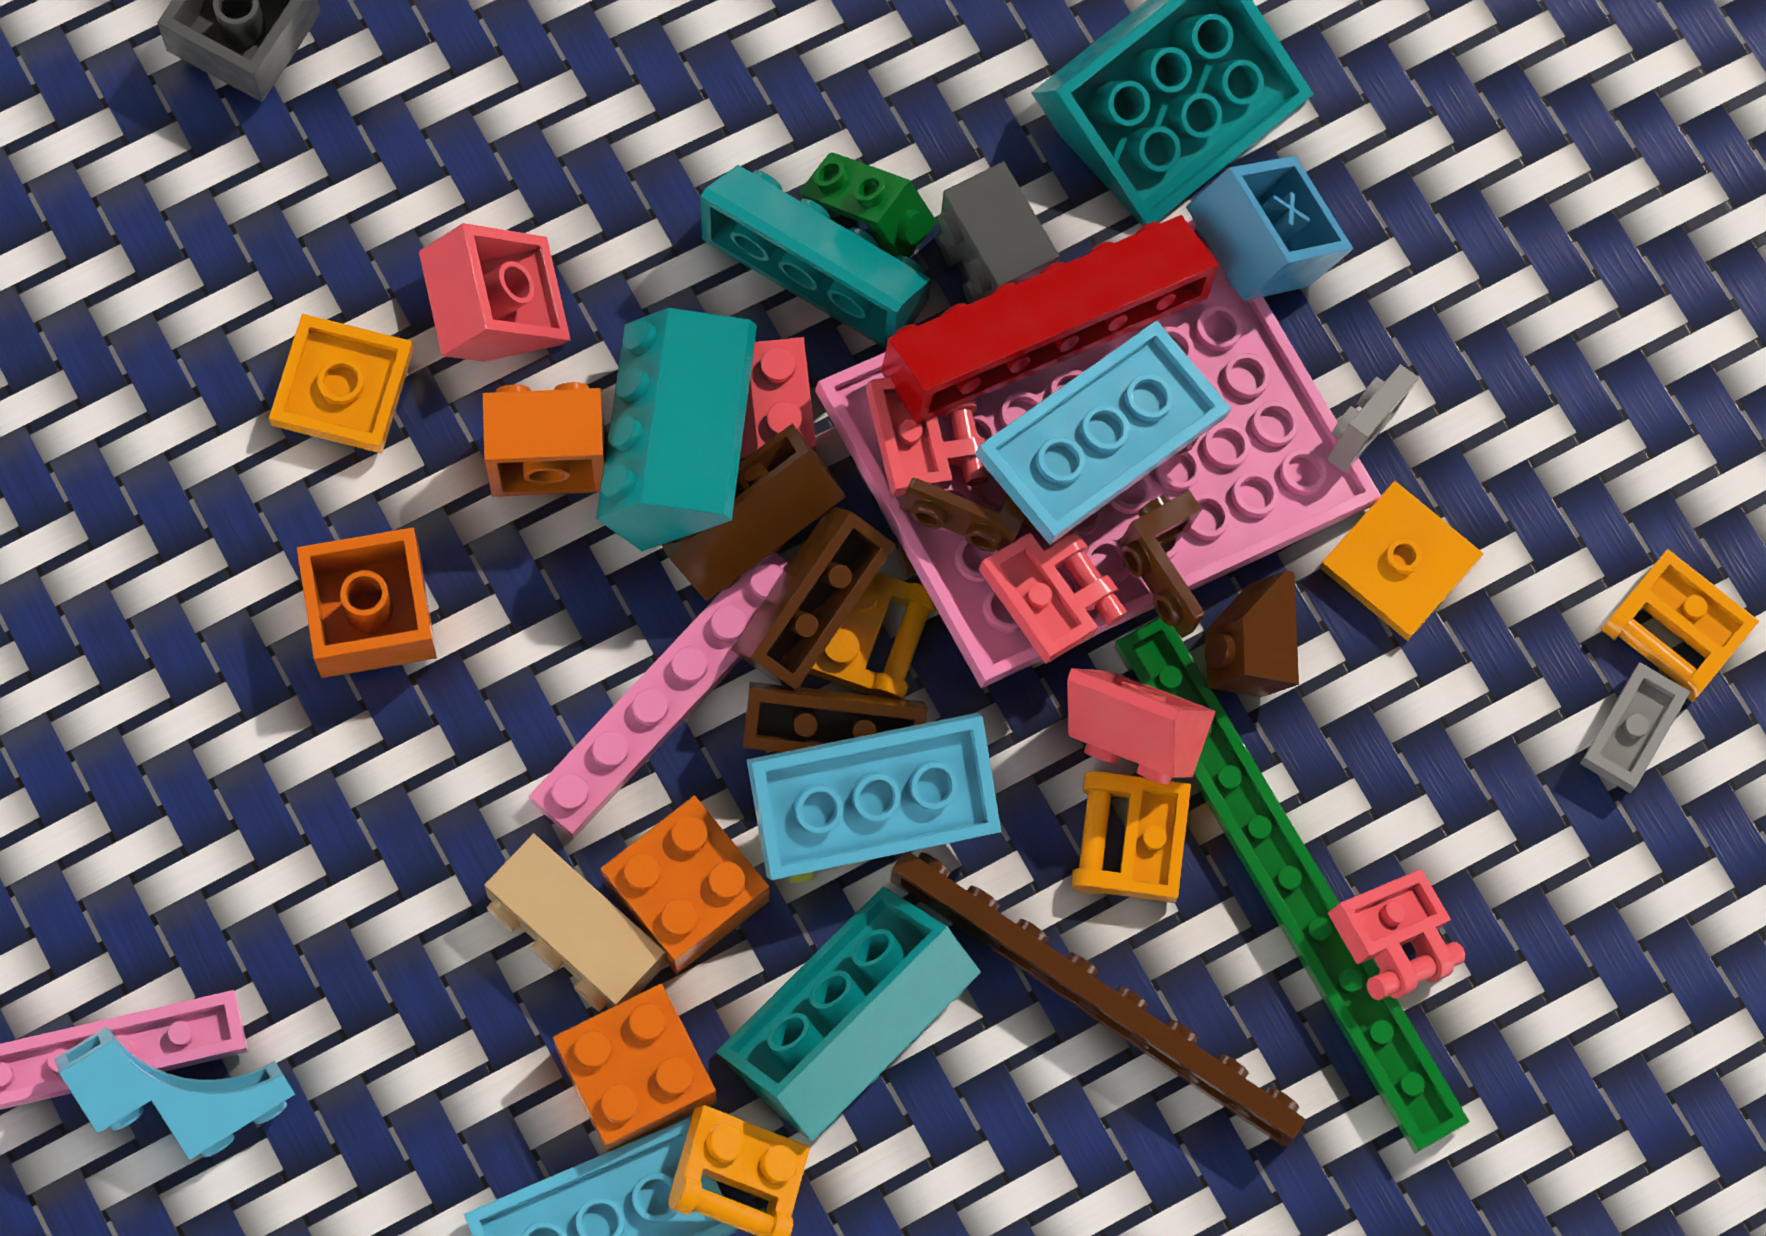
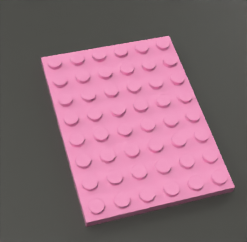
M1193 219L1187 223L1219 264L1208 299L1157 321L1232 409L1224 420L1198 438L1192 450L1168 459L1070 530L1071 534L1079 533L1088 546L1085 553L1101 576L1109 575L1119 591L1116 596L1127 610V614L1122 619L1110 626L1107 625L1097 609L1087 611L1098 626L1093 636L1155 608L1153 594L1143 579L1134 576L1125 565L1121 554L1122 547L1119 542L1130 523L1139 518L1138 511L1161 495L1167 494L1170 500L1190 490L1202 508L1189 531L1161 546L1190 591L1366 510L1381 498L1378 489L1359 458L1346 473L1327 461V458L1338 442V439L1331 434L1338 423L1264 297L1243 301L1240 294L1227 281L1225 270L1211 247L1200 237ZM1150 324L975 399L977 410L972 414L978 437L986 441ZM882 353L818 381L815 392L980 688H984L1041 661L1042 658L978 570L982 561L998 552V550L994 552L983 551L973 547L965 540L964 536L943 527L934 529L923 526L913 520L910 513L900 509L899 506L904 495L891 497L866 393V387L870 380L885 378L881 373L885 353ZM937 417L943 442L955 440L950 419ZM956 465L949 466L952 482L949 488L944 490L999 513L1007 493L988 470L989 480L986 483L970 487L965 483L962 467H957ZM1034 525L1031 530L1021 526L1014 540L1016 541L1031 532L1043 551L1051 547ZM1066 566L1057 569L1074 594L1082 589Z

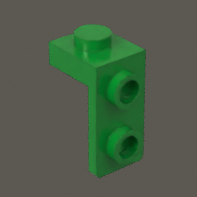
M833 152L825 157L800 190L803 199L812 200L824 209L865 223L882 249L895 258L898 256L910 258L937 223V220L909 179Z

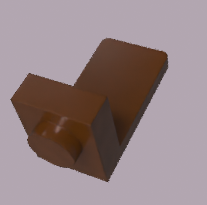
M911 478L899 506L903 511L910 513L912 519L917 523L929 528L939 529L943 527L964 536L965 540L973 547L987 552L999 551L1013 543L1021 526L1030 530L1033 527V524L1008 494H1006L998 513L918 478Z
M1190 490L1170 500L1167 494H1164L1147 503L1138 511L1139 518L1130 523L1119 542L1122 547L1121 554L1125 565L1134 576L1143 579L1153 594L1154 607L1159 617L1168 626H1174L1182 638L1194 632L1205 616V613L1161 546L1189 531L1202 511Z

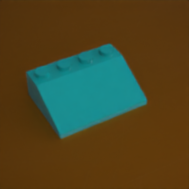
M1147 0L1031 92L1061 138L1142 226L1159 221L1314 95L1253 0Z

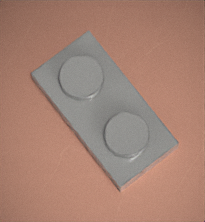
M1401 364L1385 382L1376 377L1357 402V405L1362 409L1358 411L1350 406L1331 432L1338 439V442L1327 458V461L1346 473L1395 416L1419 377Z
M1639 662L1580 764L1625 791L1632 793L1691 691Z

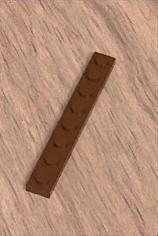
M904 852L892 868L890 882L1284 1148L1290 1145L1307 1119L1296 1113L1299 1105L1291 1097L1273 1087H1269L1265 1092L1247 1080L1246 1077L1249 1072L1239 1062L1223 1053H1219L1216 1058L1196 1045L1199 1039L1190 1029L1172 1019H1169L1164 1024L1146 1012L1149 1005L1138 994L1124 986H1118L1115 991L1097 979L1096 976L1099 971L1089 961L1073 952H1069L1065 957L1048 946L1046 943L1049 937L1041 929L1024 919H1019L1017 923H1014L997 911L1000 905L988 893L973 885L968 890H965L947 878L950 870L933 856L921 852L916 857L910 852Z

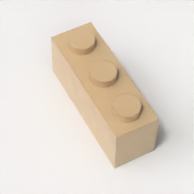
M534 833L484 884L487 897L492 901L486 907L490 914L511 932L518 926L521 927L535 940L530 946L534 954L555 972L561 966H564L579 980L574 989L599 1012L606 1005L612 1008L637 996L667 964L666 952Z

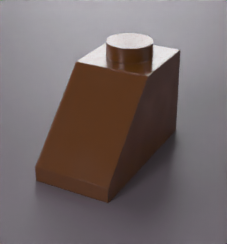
M1283 571L1248 584L1205 631L1207 688L1261 698L1299 685L1294 572Z

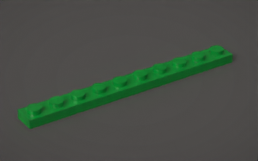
M1158 618L1117 640L1114 648L1134 680L1216 711L1196 769L1191 778L1414 1154L1466 1126L1470 1122L1398 1000L1390 996L1381 1000H1375L1369 994L1367 981L1369 978L1378 975L1380 970L1373 959L1358 965L1356 964L1328 915V912L1339 904L1337 898L1212 689L1207 688L1206 679L1174 626H1168L1161 618Z

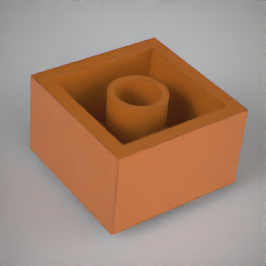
M567 382L555 386L554 390L531 391L529 387L524 385H505L497 388L494 393H483L484 460L492 497L600 492L606 455L605 424L600 388L589 389V386L584 383Z
M414 527L297 547L313 657L321 678L437 658L420 549Z
M695 795L600 868L603 885L636 926L666 952L667 964L676 975L769 902V885Z
M662 983L553 1036L556 1051L606 1153L693 1115V1111L697 1107L702 1105L709 1107L717 1103L716 1090Z

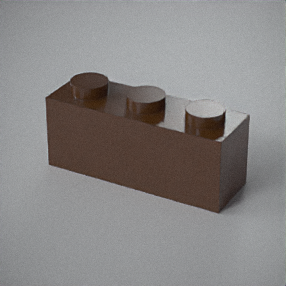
M792 423L739 463L732 521L662 544V547L667 557L699 594L708 601L721 590L732 587L742 574L766 556L780 551L790 538L813 521L821 519L826 511L834 507L846 495L831 470Z
M836 507L830 508L822 516L731 650L776 683L797 691L896 544L852 511Z
M749 682L743 748L787 752L926 723L927 707L924 701L799 687L796 691L784 685Z

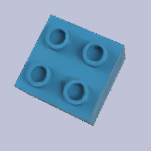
M1296 156L1229 167L1186 206L1196 223L1200 237L1211 247L1225 270L1227 281L1240 294L1243 301L1309 287L1353 250L1349 240Z

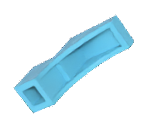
M108 1027L103 1028L54 1059L59 1074L97 1133H100L109 1126L112 1130L126 1127L143 1114L144 1109L142 1106L152 1100L189 1160L199 1154H202L203 1157H209L220 1152L234 1140V1132L253 1120L256 1124H262L276 1117L286 1108L287 1103L285 1100L295 1095L275 1061L260 1069L231 1078L216 1080L183 1078L153 1068L138 1059L116 1039Z

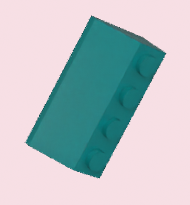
M737 165L706 187L700 196L702 240L885 349L888 338L892 337L902 327L913 324L929 300L931 279L926 276V271L917 262L906 256L895 258L878 248L876 240L865 231L856 227H850L848 230L830 219L829 213L816 202L809 199H802L800 202L782 191L781 185L765 172L755 170L751 173Z
M666 308L625 324L596 519L641 551L732 521L757 325L750 319Z
M883 886L716 1053L782 1120L813 1142L826 1128L836 1121L845 1108L867 1086L878 1079L881 1072L909 1044L919 1038L923 1030L951 1002L963 993L964 989L981 971L946 925Z

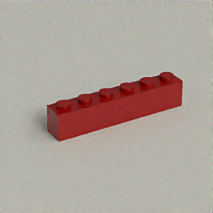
M1182 215L1163 223L1151 222L1143 226L1132 236L1115 243L1103 242L1094 247L1087 255L1068 263H1053L1035 277L1018 284L1014 282L1006 283L998 287L990 296L971 304H956L946 310L940 317L919 326L909 324L902 327L892 337L888 338L881 373L885 378H891L896 387L894 392L916 424H919L952 410L962 403L975 400L1208 299L1219 264Z

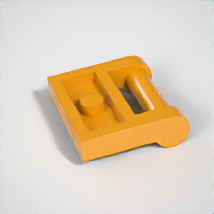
M1667 549L1614 612L1601 631L1614 641L1617 637H1620L1672 680L1691 691L1687 699L1693 703L1759 623V620ZM1641 608L1705 658L1698 669L1633 619Z
M877 573L808 674L872 696L904 699L909 687L905 678L929 614L935 613L937 610L924 585L907 583ZM894 602L905 606L906 610L883 673H876L867 670L890 604Z
M1099 771L1086 772L1084 774L1082 791L1088 795L1080 863L1079 868L1072 871L1070 888L1085 894H1111L1176 903L1179 893L1191 784L1171 781L1170 784H1163L1145 777ZM1113 797L1128 798L1120 873L1103 870L1110 803Z
M706 1105L697 1107L693 1111L670 1191L669 1209L685 1215H689L694 1211L756 1236H790L793 1228V1218L791 1216L810 1147ZM701 1176H706L769 1201L766 1213L703 1189L700 1181Z

